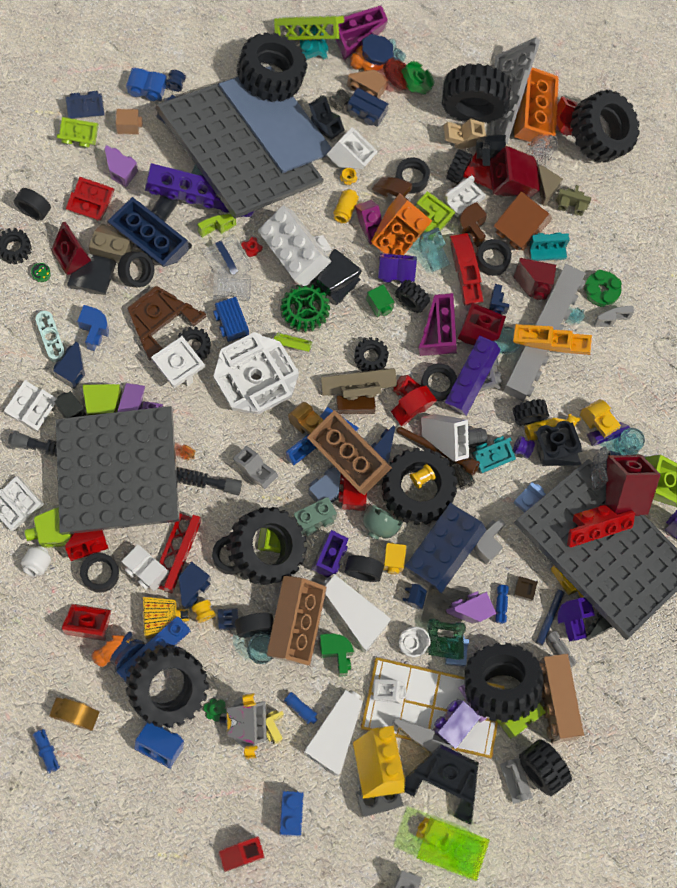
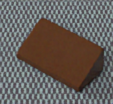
M337 396V412L339 414H375V397L358 396L355 400H347L343 396Z

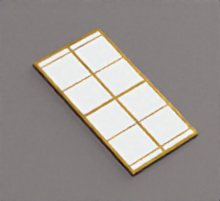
M376 657L361 730L370 731L373 728L394 726L397 738L412 741L393 724L394 719L397 718L433 730L435 727L434 723L439 717L445 715L448 711L447 707L452 701L459 699L467 703L459 690V687L465 684V677ZM375 679L398 680L404 683L406 697L403 699V704L373 700ZM488 683L489 685L497 689H504L505 687L502 685ZM489 717L481 723L478 720L458 747L451 749L492 759L498 722L489 720ZM434 733L433 740L445 743Z

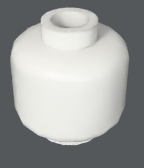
M31 547L21 561L23 571L32 577L43 575L51 562V557L48 554V550L44 547Z

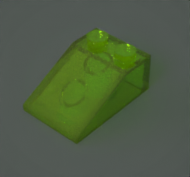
M430 817L416 859L476 882L490 839Z

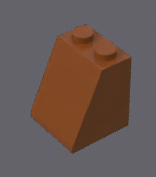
M521 191L495 223L494 227L497 229L495 233L502 239L507 237L510 240L509 244L516 250L519 248L524 250L529 245L532 236L540 233L551 222L552 217L550 213Z

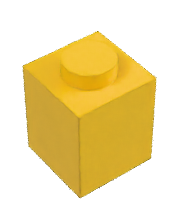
M386 544L383 570L389 574L403 572L406 545Z

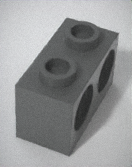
M359 787L360 791L356 792L362 818L404 806L400 793L394 794L393 800H386L384 796L374 797V804L367 806L363 801L361 787Z

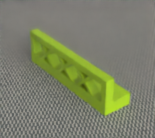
M344 15L274 18L275 33L281 36L280 26H285L288 29V33L285 35L288 37V40L339 39V24L344 23ZM328 24H333L334 35H329L324 30ZM297 25L304 30L300 36L294 31ZM312 25L319 29L316 35L309 31Z

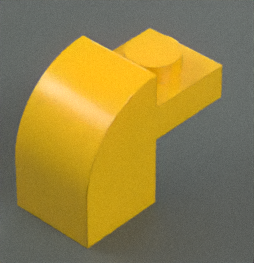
M601 399L596 400L581 410L580 416L590 429L596 427L604 438L621 427L610 412L611 407Z

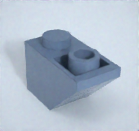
M330 467L324 472L325 476L320 480L317 478L309 484L308 494L315 502L326 497L330 499L331 503L338 499L340 471L336 467Z

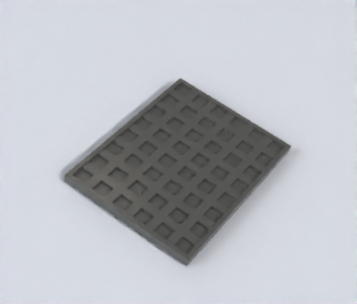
M219 83L165 101L156 106V111L234 219L322 184L324 180L311 162L281 173L219 88Z
M587 459L522 514L514 524L617 632L627 640L677 592V548L645 515L635 516L633 528L570 548L567 545L569 530L579 527L573 521L574 514L606 505L607 477L590 459Z

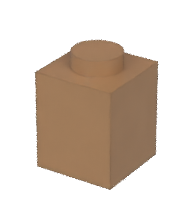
M116 109L117 134H139V127L143 126L142 116H139L138 109Z

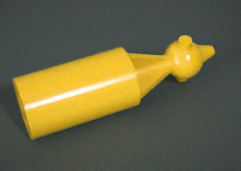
M568 414L566 420L553 417L524 426L525 435L528 441L536 440L534 432L538 431V428L543 425L556 427L559 422L568 421L570 423L573 422L575 427L581 418Z

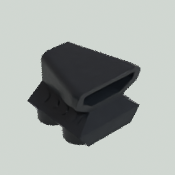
M333 249L329 255L332 262L310 284L314 285V290L320 287V293L325 292V298H328L329 302L333 305H338L361 280L359 276L362 270L337 249Z
M561 421L556 427L543 425L538 428V431L534 432L537 442V453L542 466L582 465L578 453L582 452V446L573 422Z

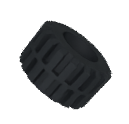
M538 739L519 754L520 763L524 771L536 787L546 795L552 797L572 781L567 764L561 755L546 741Z

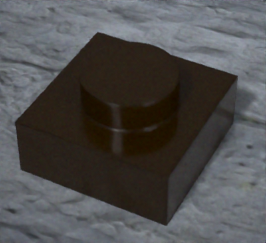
M518 576L513 596L532 602L538 581Z

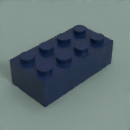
M450 503L405 567L411 574L442 593L486 532L484 524Z

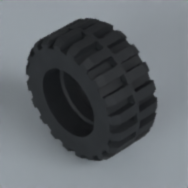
M265 32L263 35L257 34L254 37H250L242 47L237 64L238 79L241 84H244L243 87L251 92V95L258 96L261 100L265 101L267 99L270 102H276V100H279V102L285 101L286 98L290 99L297 94L302 85L307 70L306 57L302 54V49L297 47L293 40H288L286 36L282 37L278 33L270 34L269 32ZM261 63L274 64L283 72L269 70Z
M472 63L465 66L460 65L457 68H453L445 76L442 106L447 114L452 118H457L459 121L467 122L469 119L485 123L496 121L502 118L509 110L511 81L506 73L501 72L497 67L493 68L491 65H482L481 63L472 65Z
M598 91L580 101L572 113L571 128L573 131L571 133L572 137L576 140L575 144L580 147L582 154H586L587 158L594 159L595 162L606 163L624 156L634 148L638 141L637 137H639L640 133L638 127L640 123L637 121V112H634L632 103H629L625 96H620V93L616 91ZM600 116L605 119L609 126L610 137L601 126Z
M419 447L413 448L412 452L407 449L402 452L401 456L399 454L396 455L393 462L389 463L392 469L383 478V500L387 502L386 507L388 510H393V515L396 518H399V516L404 518L403 522L405 523L413 521L414 525H420V522H424L425 525L431 524V521H437L448 505L454 501L457 493L456 485L458 483L457 477L454 476L455 470L452 466H448L449 461L447 458H440L441 454L437 451L433 454L430 453L431 449L425 448L424 451H420ZM428 464L436 477L434 481L437 485V493L434 498L428 501L413 500L404 493L401 487L402 479L405 475L418 472L423 468V465Z
M262 507L239 518L238 522L234 523L232 526L233 532H230L228 535V539L231 540V543L227 544V550L231 551V555L228 558L230 562L234 561V570L242 572L240 576L243 579H250V582L254 584L268 585L281 582L284 576L291 577L292 574L297 573L299 570L298 566L302 565L305 560L302 555L307 552V547H304V542H307L306 536H302V526L296 524L298 520L294 516H288L289 512L285 510L279 511L277 507ZM260 528L271 530L279 539L281 551L278 560L274 564H265L254 552L253 538L256 531Z
M494 643V646H484L482 651L480 649L473 654L474 657L469 658L465 667L466 699L474 711H479L480 716L484 718L487 716L491 721L501 720V723H507L508 720L518 721L520 717L525 718L529 716L530 711H535L542 698L543 670L539 665L538 659L535 656L532 657L533 654L527 649L524 651L523 647L519 645L512 646L511 643H506L505 645ZM507 675L517 679L520 684L511 689H497L486 681L495 676Z
M167 644L166 647H163L162 645H157L153 651L151 649L145 650V655L142 658L138 656L135 659L136 665L130 666L128 671L131 674L126 677L125 683L128 685L126 695L129 697L130 705L144 721L149 724L153 723L154 726L160 728L163 725L166 728H173L174 723L181 726L185 724V719L192 720L195 717L193 713L196 710L200 712L202 709L201 702L206 701L207 698L205 690L209 689V683L205 680L207 678L206 671L202 669L203 665L191 653L179 646L175 647L174 645ZM176 668L180 670L184 676V685L180 694L167 703H156L153 701L149 690L154 677L165 669Z

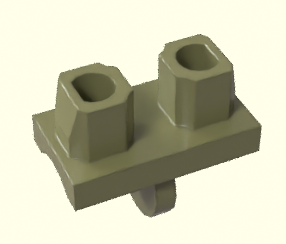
M575 185L574 189H560L556 199L558 210L567 211L568 206L575 207L574 213L583 216L592 197L584 195L585 192L578 191L579 185Z

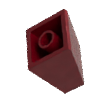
M505 146L490 162L493 195L517 197L522 191L531 198L539 192L540 182L538 181L536 157Z
M608 455L606 506L617 515L631 510L635 512V516L648 515L661 474L642 455Z

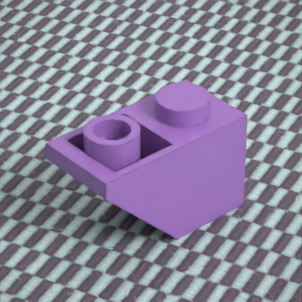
M106 145L105 153L111 179L127 187L138 173L137 162L132 157H126L121 154L118 149Z
M479 591L467 595L469 599L465 601L459 599L452 602L453 607L446 609L448 614L471 624L481 622L496 614L488 593L479 594Z

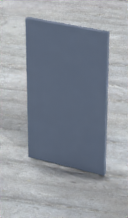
M271 66L266 67L267 69L274 71V69ZM239 77L219 83V88L281 173L326 157V154L332 149L294 96L280 102L279 100L270 102L267 99L264 101L258 96L251 95V92L243 87L244 84L240 83Z

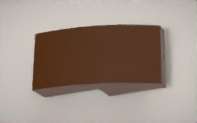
M381 177L372 187V190L385 197H388L390 194L395 197L401 194L405 197L412 190V183L394 177Z

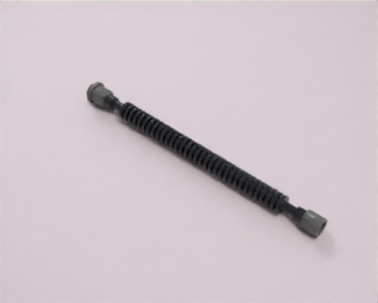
M17 430L9 435L8 444L13 450L16 448L36 450L37 448L45 450L46 455L50 454L57 457V443L55 440L52 442L49 439L47 443L41 442L36 438L19 433ZM176 467L178 483H181L183 480V484L187 482V485L192 483V486H196L197 483V487H201L202 484V488L210 485L217 487L219 490H224V492L240 495L242 480L209 478L208 473H205L203 476V472L199 474V471L194 473V470H190L189 473V469H185L184 472V468H180L179 471V467Z

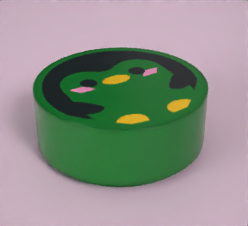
M37 263L32 267L31 273L35 281L46 282L50 278L51 271L47 264Z

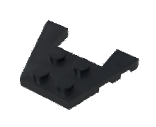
M441 744L404 778V792L414 797L422 780L461 798L454 817L471 825L479 762Z

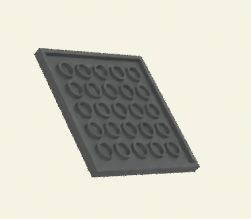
M172 406L56 419L60 534L180 521Z

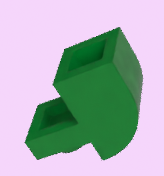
M321 634L319 638L321 658L337 657L339 677L347 676L348 670H351V661L346 656H353L354 654L351 642L340 634Z

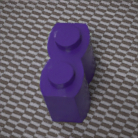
M380 253L378 278L383 282H392V280H399L400 283H403L405 280L414 282L417 257Z

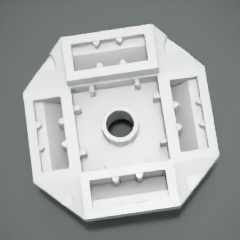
M253 332L221 349L214 373V380L233 411L259 415L292 397L299 372L280 341ZM260 375L261 378L258 380H254L252 376Z

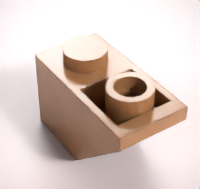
M376 70L352 73L348 76L347 87L354 92L357 88H360L380 99L388 87L389 78Z

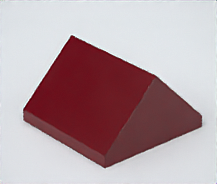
M62 222L51 251L65 274L70 275L89 263L91 259L66 222Z

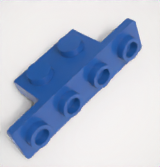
M176 617L117 670V673L126 682V677L131 674L128 671L130 666L136 665L135 659L138 656L142 658L145 655V650L151 649L153 651L155 646L162 645L166 647L167 644L177 647V644L191 632L190 628L179 617Z

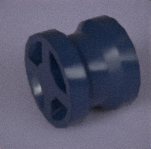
M170 70L168 74L169 79L165 83L166 87L174 92L182 91V83L185 82L186 75L179 70Z

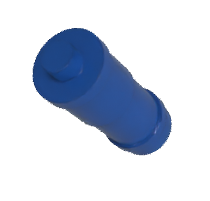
M293 692L284 699V702L306 724H315L318 721L316 718L318 713L314 712Z

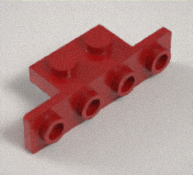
M603 505L574 514L573 521L579 527L569 530L567 545L571 548L631 529L634 524L635 512L631 510L617 515L608 506Z

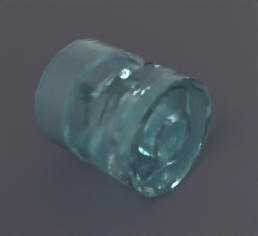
M636 428L624 430L614 444L615 452L621 453V455H636L645 443L643 433Z

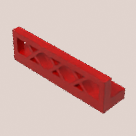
M179 513L180 521L175 522L159 561L170 573L165 586L160 585L157 589L173 594L200 527L201 517L193 515L189 517ZM181 520L190 522L187 530L181 532L179 528ZM181 537L183 541L180 548L174 550L172 546L173 540ZM174 555L175 561L173 566L167 568L164 563L165 559Z

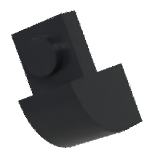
M321 95L309 104L312 112L310 118L323 136L332 140L345 131L340 115L331 111L326 96Z
M488 135L476 141V159H483V166H490L491 159L506 146V135Z

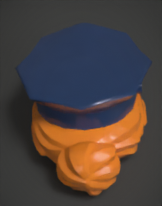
M370 34L362 39L363 45L359 46L356 53L352 54L350 65L354 69L361 68L364 71H379L393 57V44L385 36Z
M129 631L125 636L113 635V640L107 641L106 645L92 653V660L99 667H104L107 663L111 662L114 664L115 672H117L145 644L141 640H134L132 638V631Z

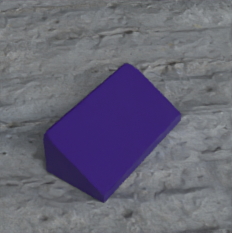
M619 422L621 425L620 429L605 438L599 430L587 433V437L591 446H596L626 435L630 430V426Z

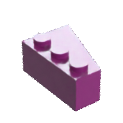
M382 5L345 16L344 23L339 24V39L335 40L343 60L347 59L356 52L359 46L363 45L362 39L370 34L379 35L385 30L388 19Z

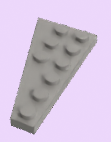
M537 37L495 56L494 68H499L501 72L503 71L511 81V95L507 113L502 118L491 121L490 135H506V144L508 143L540 43V39Z

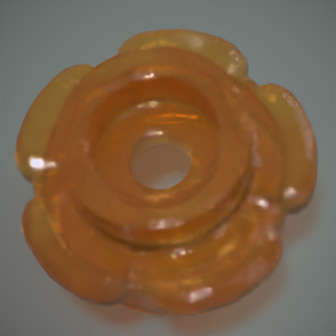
M183 444L180 449L178 448L181 458L187 461L190 458H195L196 451L191 447Z

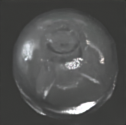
M550 134L538 135L533 138L531 143L527 144L526 154L535 158L537 166L542 165L547 169L551 168L555 157H552L553 151H557V137Z

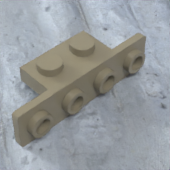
M395 368L321 377V388L324 396L342 394L343 398H347V400H355L358 396L375 397L377 396L376 394H381L382 388L397 386Z

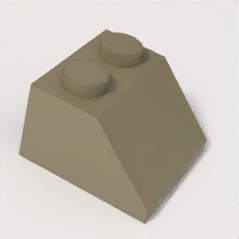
M102 223L93 233L89 244V251L92 255L115 260L116 264H118L124 254L132 251L134 244L112 226Z

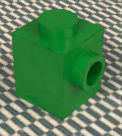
M384 284L367 292L366 300L376 317L386 316L392 312L394 300Z

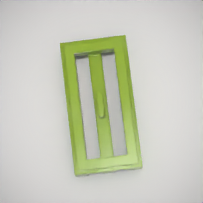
M279 332L274 336V340L280 341L283 346L309 352L312 348L313 342Z

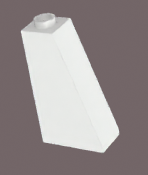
M336 575L332 578L328 577L322 584L327 587L325 599L362 652L366 653L390 623L391 619Z
M345 690L304 751L306 756L336 777L341 773L363 702L360 700L361 696L352 690L350 692Z

